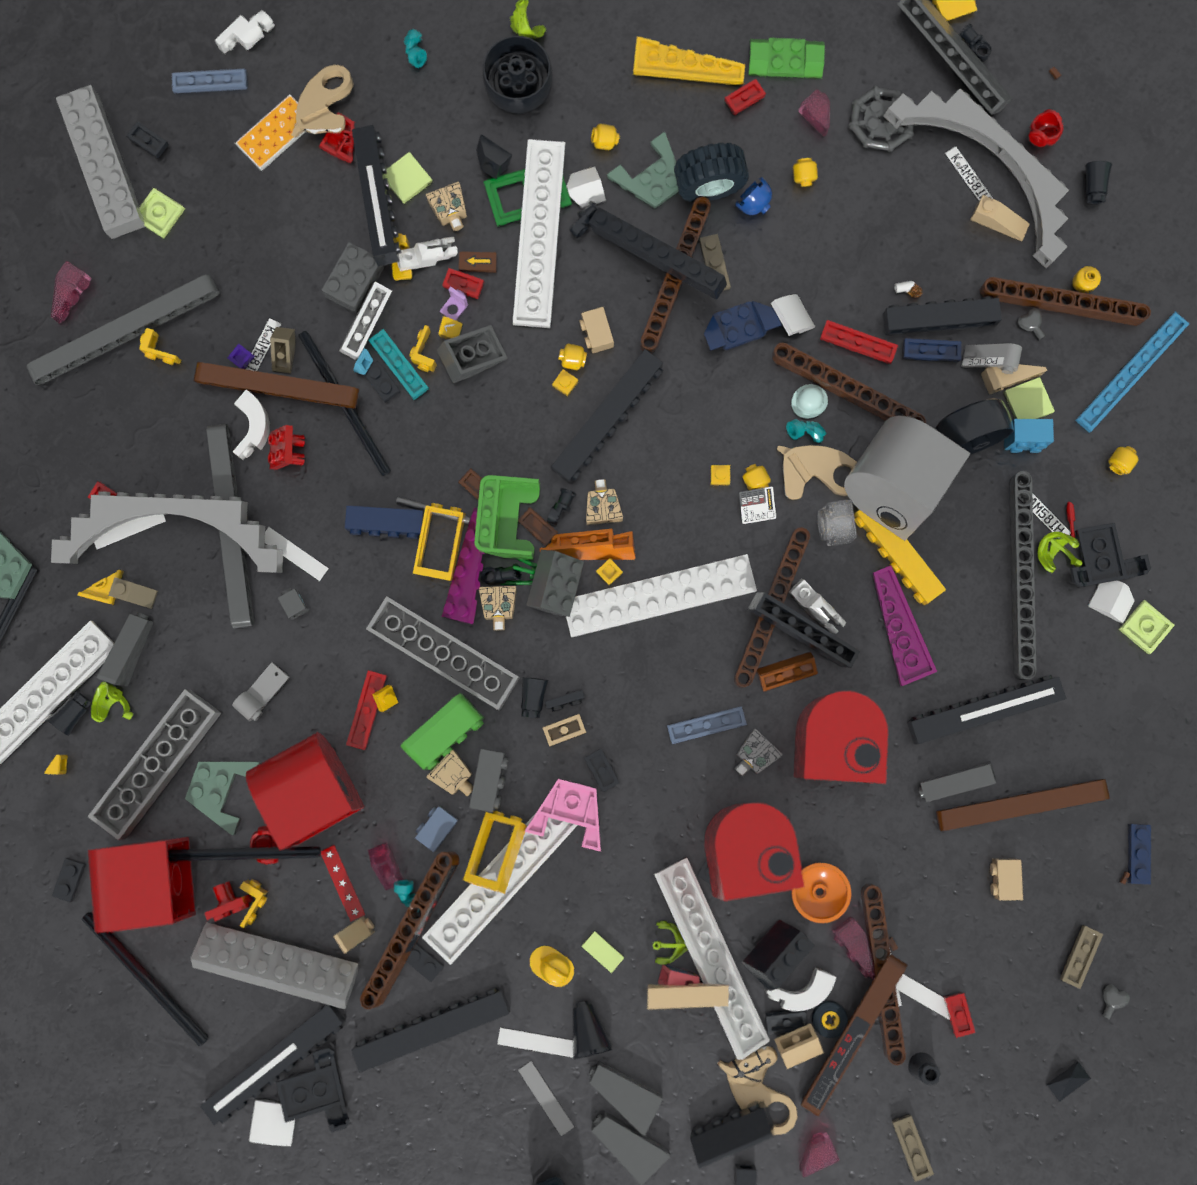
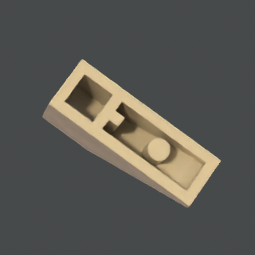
M985 195L978 201L970 219L1019 241L1023 240L1029 227L1027 221L1004 204Z
M1019 364L1018 371L1013 372V374H1005L998 367H985L986 369L981 376L990 395L1039 377L1047 369L1046 367Z
M363 916L336 934L334 938L343 952L346 953L374 933V925L369 918L366 919Z

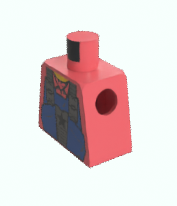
M667 964L662 965L658 980L660 985L688 986V984H703L699 976L692 971Z

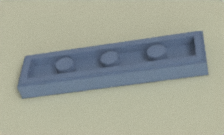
M246 69L172 73V90L174 93L247 89Z
M741 706L667 725L671 743L675 744L747 724Z

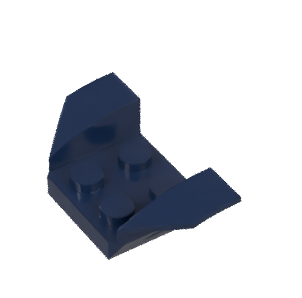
M754 301L746 302L715 313L704 332V336L710 351L719 347L728 350L762 338L766 335L767 330L781 326V322L774 308Z

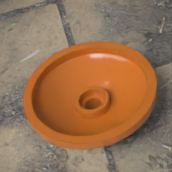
M814 863L803 868L802 875L805 888L793 889L791 892L793 903L798 912L806 919L816 923H828L841 917L851 901V887L845 874L837 867L828 863ZM818 888L823 890L821 895L816 894Z

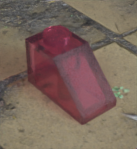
M816 89L801 103L799 112L825 137L830 127V101L826 94Z
M387 843L368 850L371 867L385 890L394 888L395 881L403 880L395 857Z
M827 1133L815 1134L812 1140L808 1141L799 1167L803 1178L840 1161Z

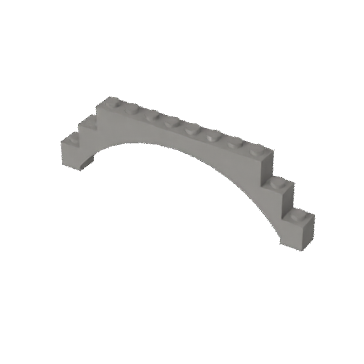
M959 89L944 103L939 95L931 91L918 105L914 104V101L903 93L888 108L884 117L896 129L902 125L915 124L947 128L973 138L991 150L1006 164L1019 181L1028 199L1036 233V252L1033 254V257L1045 268L1053 263L1068 247L1054 233L1068 219L1065 213L1055 205L1069 190L1035 156L1031 155L1021 143H1018L1007 130H1004L996 119L990 117L982 106L977 105L968 93Z
M98 492V495H91L90 514H79V518L71 517V537L60 536L59 540H52L51 563L78 564V558L85 550L113 528L141 517L175 514L198 519L227 534L249 554L258 566L257 572L282 573L283 550L277 549V545H265V526L259 525V521H247L248 502L241 501V497H229V500H222L220 496H210V500H206L204 496L192 495V499H185V495H173V498H166V494H154V497H148V494L136 493L135 497H131L129 493L117 492V496H110L111 492Z

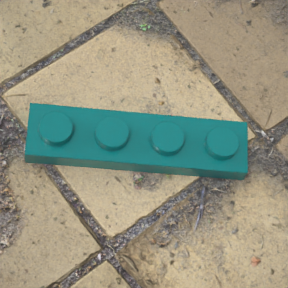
M384 329L369 339L371 345L413 400L429 390L428 386Z

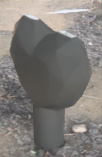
M1033 308L1027 315L1019 317L1018 324L1022 329L1034 331L1039 340L1046 336L1040 328L1042 314L1039 309Z
M1113 985L1106 986L1103 996L1107 1006L1102 1016L1110 1019L1114 1009L1126 1006L1130 1000L1129 994L1125 991H1119Z

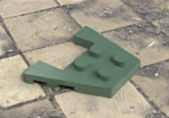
M665 132L651 141V146L661 158L632 179L621 165L607 174L609 180L618 183L623 189L629 190L637 198L654 209L678 192L674 173L676 160Z
M0 532V598L15 599L32 564Z
M198 762L185 799L229 834L235 835L241 818L222 812L235 775L239 774L246 777V772L259 765L260 762Z

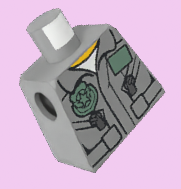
M753 729L736 754L742 761L736 766L735 770L741 776H744L750 769L758 774L783 754L759 731Z

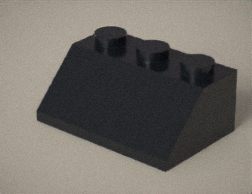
M778 920L745 957L742 963L769 991L778 989L815 945L800 930Z

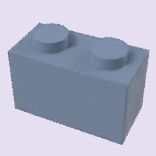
M438 806V808L433 807L427 815L429 817L427 823L424 824L422 822L415 831L418 834L415 839L433 852L439 848L459 821L457 817L442 806Z

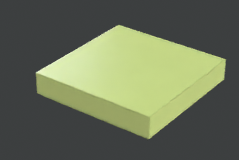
M410 152L387 169V174H385L390 188L403 204L433 182Z
M155 188L151 190L139 207L144 219V226L162 238L166 237L185 210L183 206Z
M1040 377L1004 391L1015 419H1039L1055 412Z
M1143 600L1119 630L1147 654H1151L1175 625L1146 600Z

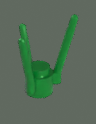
M517 559L532 566V570L515 565L513 569L530 573V579H533L537 564L529 560ZM533 580L507 581L501 585H532Z

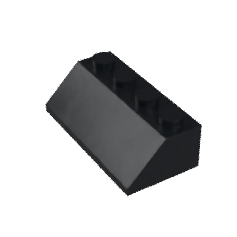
M764 1101L752 1102L747 1106L748 1108L741 1111L740 1109L733 1110L729 1113V1116L724 1118L717 1117L708 1125L704 1126L701 1124L693 1128L690 1140L699 1169L774 1137V1122Z

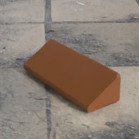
M807 652L758 668L757 674L764 692L817 675L818 671L814 656L811 652Z

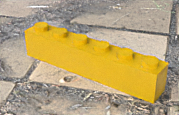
M861 510L854 514L856 524L860 528L863 527L867 532L866 536L872 543H876L879 547L878 552L883 558L887 557L894 572L899 573L903 578L901 579L902 583L908 589L911 588L915 593L913 596L918 603L926 605L946 590L907 539L905 541Z

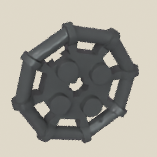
M873 86L870 91L853 100L849 129H852L864 148L870 147L892 152L898 145L913 137V125H906V128L899 126L896 129L888 120L880 123L881 120L878 119V117L884 116L888 108L902 95L900 89L897 91ZM880 96L891 97L893 99L892 101L880 100ZM873 98L874 101L867 107L864 103ZM860 111L864 113L863 121L858 120ZM862 127H864L865 129L867 128V130L869 131L868 137L862 131ZM894 133L900 134L896 139L891 140V135ZM873 138L884 139L885 142L875 141Z

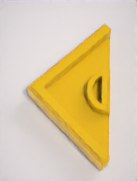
M117 570L114 574L101 579L84 591L78 592V596L114 605L115 598L108 595L114 577L121 579L124 571Z

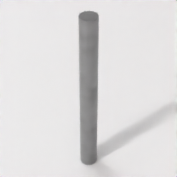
M397 497L396 504L416 510H423L424 512L425 507L430 506L402 497ZM432 512V514L438 515L458 521L459 518L455 516ZM465 515L464 523L469 524L471 517Z

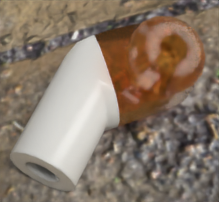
M913 281L895 284L896 293L907 292L914 298L922 296V288Z

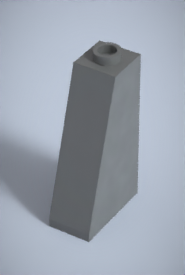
M137 613V615L129 614L98 673V679L114 685L128 687L154 623L148 620L149 616Z
M991 761L921 781V787H918L921 798H925L926 802L996 784V777Z
M598 1061L596 1066L593 1065L588 1074L591 1077L590 1084L645 1136L663 1100V1095Z
M607 1112L603 1115H597L592 1121L591 1131L640 1185H643L671 1157L670 1151L666 1147L646 1135H642L636 1129Z

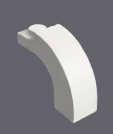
M247 390L234 403L235 406L247 415L249 420L247 435L233 451L242 460L248 458L253 453L255 446L262 450L267 442L270 431L269 417L264 406Z
M815 967L809 983L803 989L787 991L778 988L769 991L765 987V992L769 994L768 998L779 1002L782 999L780 1005L783 1009L804 1011L817 1006L826 999L833 988L836 976Z

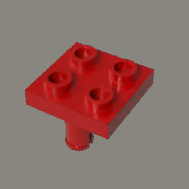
M284 425L270 432L268 437L270 445L268 463H270V469L278 470L290 464L301 466L304 464V459H301L305 458L304 454L292 453V445L303 447L305 441H302V439L304 440L305 436L293 434V426Z
M228 881L213 887L219 905H217V908L204 914L207 920L213 918L214 921L231 915V910L234 914L250 907L248 903L254 901L250 894L241 898H235Z

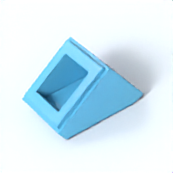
M364 348L357 359L354 372L365 375L372 364L373 359L367 349Z

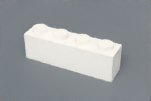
M377 282L372 284L339 349L340 352L355 360L359 358L392 292L390 289Z

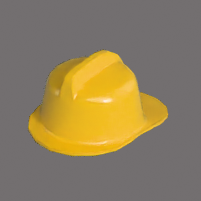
M541 946L532 952L530 967L542 980L555 987L567 985L572 980L574 966L566 956L549 946Z

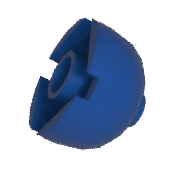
M763 177L759 178L761 182L758 184L753 182L742 193L740 197L743 199L740 203L736 201L735 205L745 214L757 215L760 212L764 214L771 207L769 202L772 199V190Z

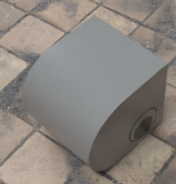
M894 416L884 422L846 477L844 482L845 491L858 509L905 541L934 511L971 453L920 420L906 416Z

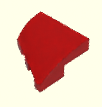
M338 112L337 114L343 116L346 121L344 130L339 133H326L319 148L341 160L351 163L353 161L354 144L352 129H354L355 122Z

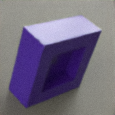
M238 344L228 356V359L240 369H246L255 356Z

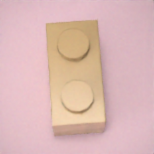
M601 307L581 313L582 319L579 320L581 330L586 331L587 337L584 339L587 349L591 348L592 353L613 348L614 341L604 308Z
M580 714L543 727L549 746L586 733Z
M1016 858L992 859L990 864V873L993 875L991 894L994 895V899L1023 900L1021 860Z
M811 1023L774 1039L787 1069L823 1053Z

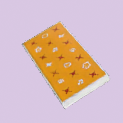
M291 95L285 98L236 142V145L261 171L305 133H301L296 138L291 135L297 124L296 111L298 102Z

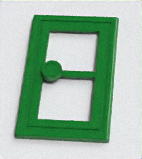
M525 169L499 176L497 179L492 178L484 181L497 226L521 220L522 208L507 213L503 212L496 188L522 181L524 186ZM564 177L562 179L560 208L572 205Z

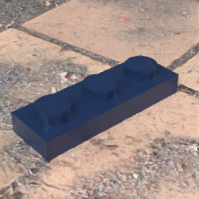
M905 338L903 342V359L959 362L961 360L962 341Z
M1129 824L1128 873H1130V876L1128 877V883L1151 885V825Z

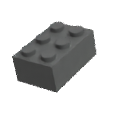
M349 242L321 291L326 298L358 314L372 284L377 282L385 265L377 266L373 254Z
M541 550L527 606L554 615L570 617L584 561L557 551Z
M486 749L480 750L469 808L494 812L496 808H500L502 796H499V791L504 788L505 777H502L503 770L507 769L509 758L506 757L507 753Z

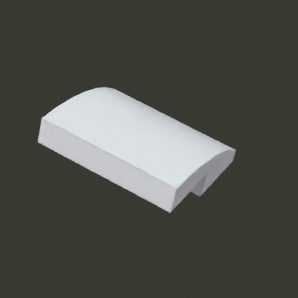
M797 294L775 299L771 303L789 336L798 332L799 334L815 327Z
M255 1099L249 1141L268 1145L291 1146L295 1120L285 1123L280 1102Z

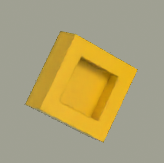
M563 369L552 386L568 396L578 383V379Z
M711 465V485H730V465Z
M608 559L596 573L608 585H611L623 571L611 559Z
M390 685L372 694L381 712L398 703L394 690Z

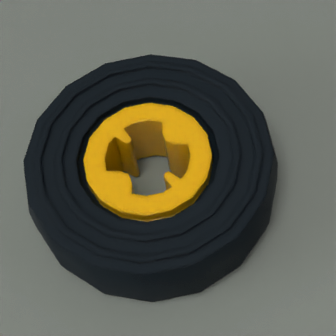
M826 1001L820 1003L814 1009L812 1023L814 1029L821 1036L835 1038L840 1036L847 1026L848 1016L840 1004ZM827 1015H830L831 1017L834 1015L835 1018H833V1024L830 1025L829 1022L827 1024L825 1023V1021H827Z

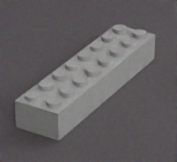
M91 85L56 97L104 232L113 239L145 227L137 198L98 93Z
M387 596L366 630L499 711L520 679L514 673Z
M184 689L88 817L117 840L126 839L220 716L221 712L192 690Z
M208 922L205 923L190 958L193 968L346 1009L358 975V963Z

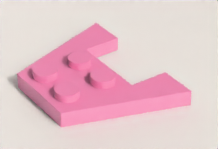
M558 779L524 832L544 837L548 818L586 827L582 847L601 852L596 788Z

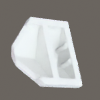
M595 167L571 174L567 183L569 196L580 208H586L590 201H593L596 205L606 202L601 179Z
M1120 581L1098 584L1088 606L1123 624L1134 603V598L1129 586Z

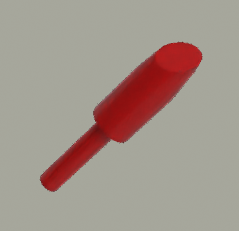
M1067 502V521L1070 522L1071 536L1075 538L1074 505L1071 502Z

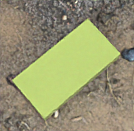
M596 931L582 945L589 954L611 973L624 959V956Z

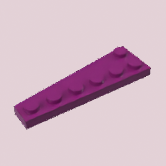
M478 508L473 509L441 616L469 624L474 623L477 600H475L476 590L480 588V582L478 581L479 572L483 570L481 560L484 553L480 552L474 543Z
M892 566L872 573L900 686L936 673V667Z

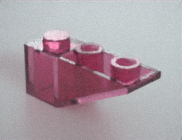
M68 261L64 263L55 278L51 318L59 324L68 317L70 309L78 302L79 296L83 290L88 288L92 279L84 271Z
M849 916L833 930V933L836 935L833 939L840 947L845 946L848 950L846 955L853 963L855 961L858 962L861 966L859 971L866 979L870 977L874 980L875 972L867 935L855 919Z

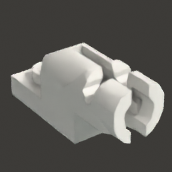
M262 10L251 17L249 22L240 15L215 42L224 54L228 50L233 49L237 42L248 50L264 37L262 31L269 32L275 25L272 23V19Z
M454 237L416 243L414 248L401 250L402 253L399 254L400 262H397L399 270L404 271L435 266L439 260L456 256L457 246L452 247V242L455 241Z
M800 579L789 590L788 593L812 619L817 620L825 630L833 635L839 631L834 625L828 623L830 619L836 625L840 624L842 627L846 624L845 620L820 594L816 593L804 579Z

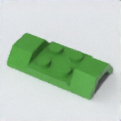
M750 39L749 75L822 78L825 45L823 42L805 41V39Z

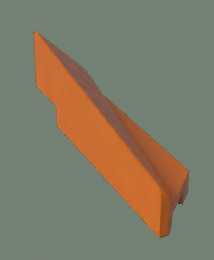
M613 529L556 534L551 538V543L548 546L540 548V552L541 550L557 551L579 560L635 559L632 531L614 535Z

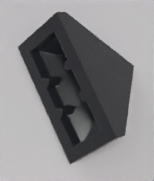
M1077 1061L1046 1085L1058 1102H1060L1091 1078Z

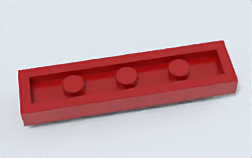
M829 320L826 321L820 337L823 341L888 364L892 363L898 347L897 344Z
M368 670L346 743L347 746L366 750L378 710L372 694L385 686L387 675Z

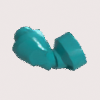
M411 29L404 39L406 54L408 55L409 63L420 68L426 62L427 53L422 48L417 47V43L422 41V38H420L422 34L416 29Z
M794 419L786 425L789 436L795 440L804 436L805 431L817 443L822 442L823 436L826 435L825 429L817 422H804Z
M410 880L395 881L394 892L398 894L401 903L409 908L416 895L414 893L410 894L414 891V882Z

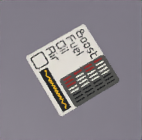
M773 487L739 492L743 524L776 519Z

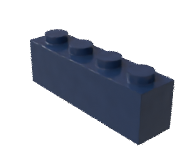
M346 506L345 529L350 531L352 535H361V532H368L370 536H380V533L388 534V537L407 535V538L418 539L421 533L424 511Z

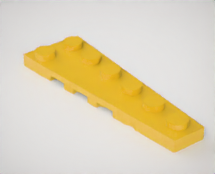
M637 37L634 75L743 85L745 64L716 58L707 54L700 55L692 50L685 51L677 49V46H666L654 40Z

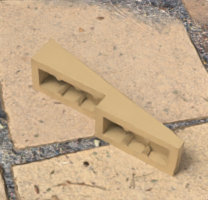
M648 985V1009L728 1006L729 985Z

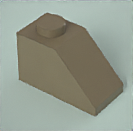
M276 327L270 337L272 371L291 373L296 346L295 329Z
M114 577L108 596L152 609L158 591Z

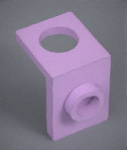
M450 287L448 290L451 297L440 312L446 317L457 321L468 306L466 295L462 291ZM450 305L458 307L456 314L448 313L447 309Z

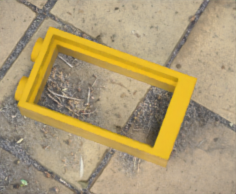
M431 503V506L425 507L413 574L452 581L466 514L461 512V508L450 506V510L442 509L443 505ZM432 512L459 517L448 572L422 567Z
M494 811L493 814L486 812L463 880L470 884L505 894L527 825L522 823V819L516 816L506 818L504 817L505 814ZM494 821L514 826L497 881L476 876Z

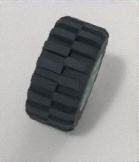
M712 143L707 146H700L695 150L692 149L687 154H683L674 166L679 195L690 202L695 201L699 197H706L709 201L727 197L742 189L749 179L744 151L741 147L732 143Z

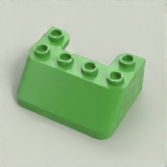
M488 475L481 480L474 541L476 548L480 552L503 558L534 559L533 544L528 540L516 539L519 505L520 503L531 504L538 500L540 495L539 479Z
M459 693L405 740L400 747L423 770H433L440 763V756H447L453 750L451 748L452 745L456 742L460 744L468 737L466 735L468 731H477L484 724L482 721L485 717L465 695Z

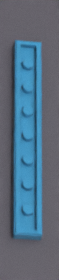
M1175 311L1075 421L1090 433L1183 332L1189 323Z

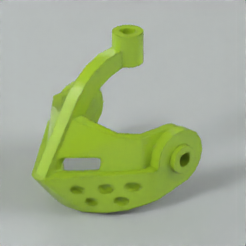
M519 0L515 5L514 15L510 17L512 30L519 36L528 38L542 37L546 31L545 26H535L531 30L526 17V8L529 1Z
M1051 532L1043 537L1038 547V558L1047 571L1051 573L1055 571L1056 566L1053 563V559L1060 550L1070 558L1072 565L1076 567L1082 565V561L1075 558L1064 547V545L1069 543L1073 548H1078L1080 544L1074 537L1062 532ZM1049 541H1050V542H1051L1050 550L1047 551V550H1048V544H1049Z
M104 681L96 689L91 705V717L96 722H103L108 715L110 707L118 701L124 709L122 717L130 720L133 716L127 700L122 696L123 692L118 690L113 684Z
M660 921L656 922L658 928L670 929L676 939V943H661L660 941L653 943L655 950L660 948H676L671 957H657L655 959V963L666 965L679 958L688 948L676 924Z

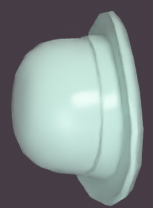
M814 384L800 387L791 399V407L794 413L805 419L815 418L820 415L828 404V396L825 390Z

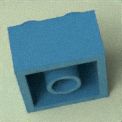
M1053 419L1012 420L1014 432L1004 439V450H1011L1012 453H1019L1022 450H1030V453L1041 452V450L1054 442Z

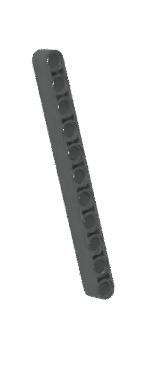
M203 275L28 363L26 368L34 384L46 383L145 333L146 328L153 329L209 301L219 294V290L211 275Z
M228 424L207 426L215 496L222 497V500H229V497H238ZM219 530L231 625L233 629L253 626L254 617L245 550L227 534Z
M1020 471L1010 479L1013 672L1017 679L1026 680L1033 678L1036 674L1032 476L1027 471ZM1018 477L1023 478L1024 485L1018 483ZM1018 496H1022L1024 498V504H1021L1018 501ZM1019 514L1025 517L1024 523L1019 521ZM1019 533L1024 534L1025 542L1019 539ZM1020 552L1026 555L1025 561L1019 558ZM1020 571L1025 572V580L1020 578ZM1020 590L1026 592V599L1021 598ZM1021 609L1026 610V612H1027V617H1026V618H1023V617L1020 615V610H1021ZM1022 628L1027 630L1026 638L1021 635ZM1022 647L1028 650L1026 657L1021 654ZM1023 666L1028 669L1027 676H1024L1021 672Z

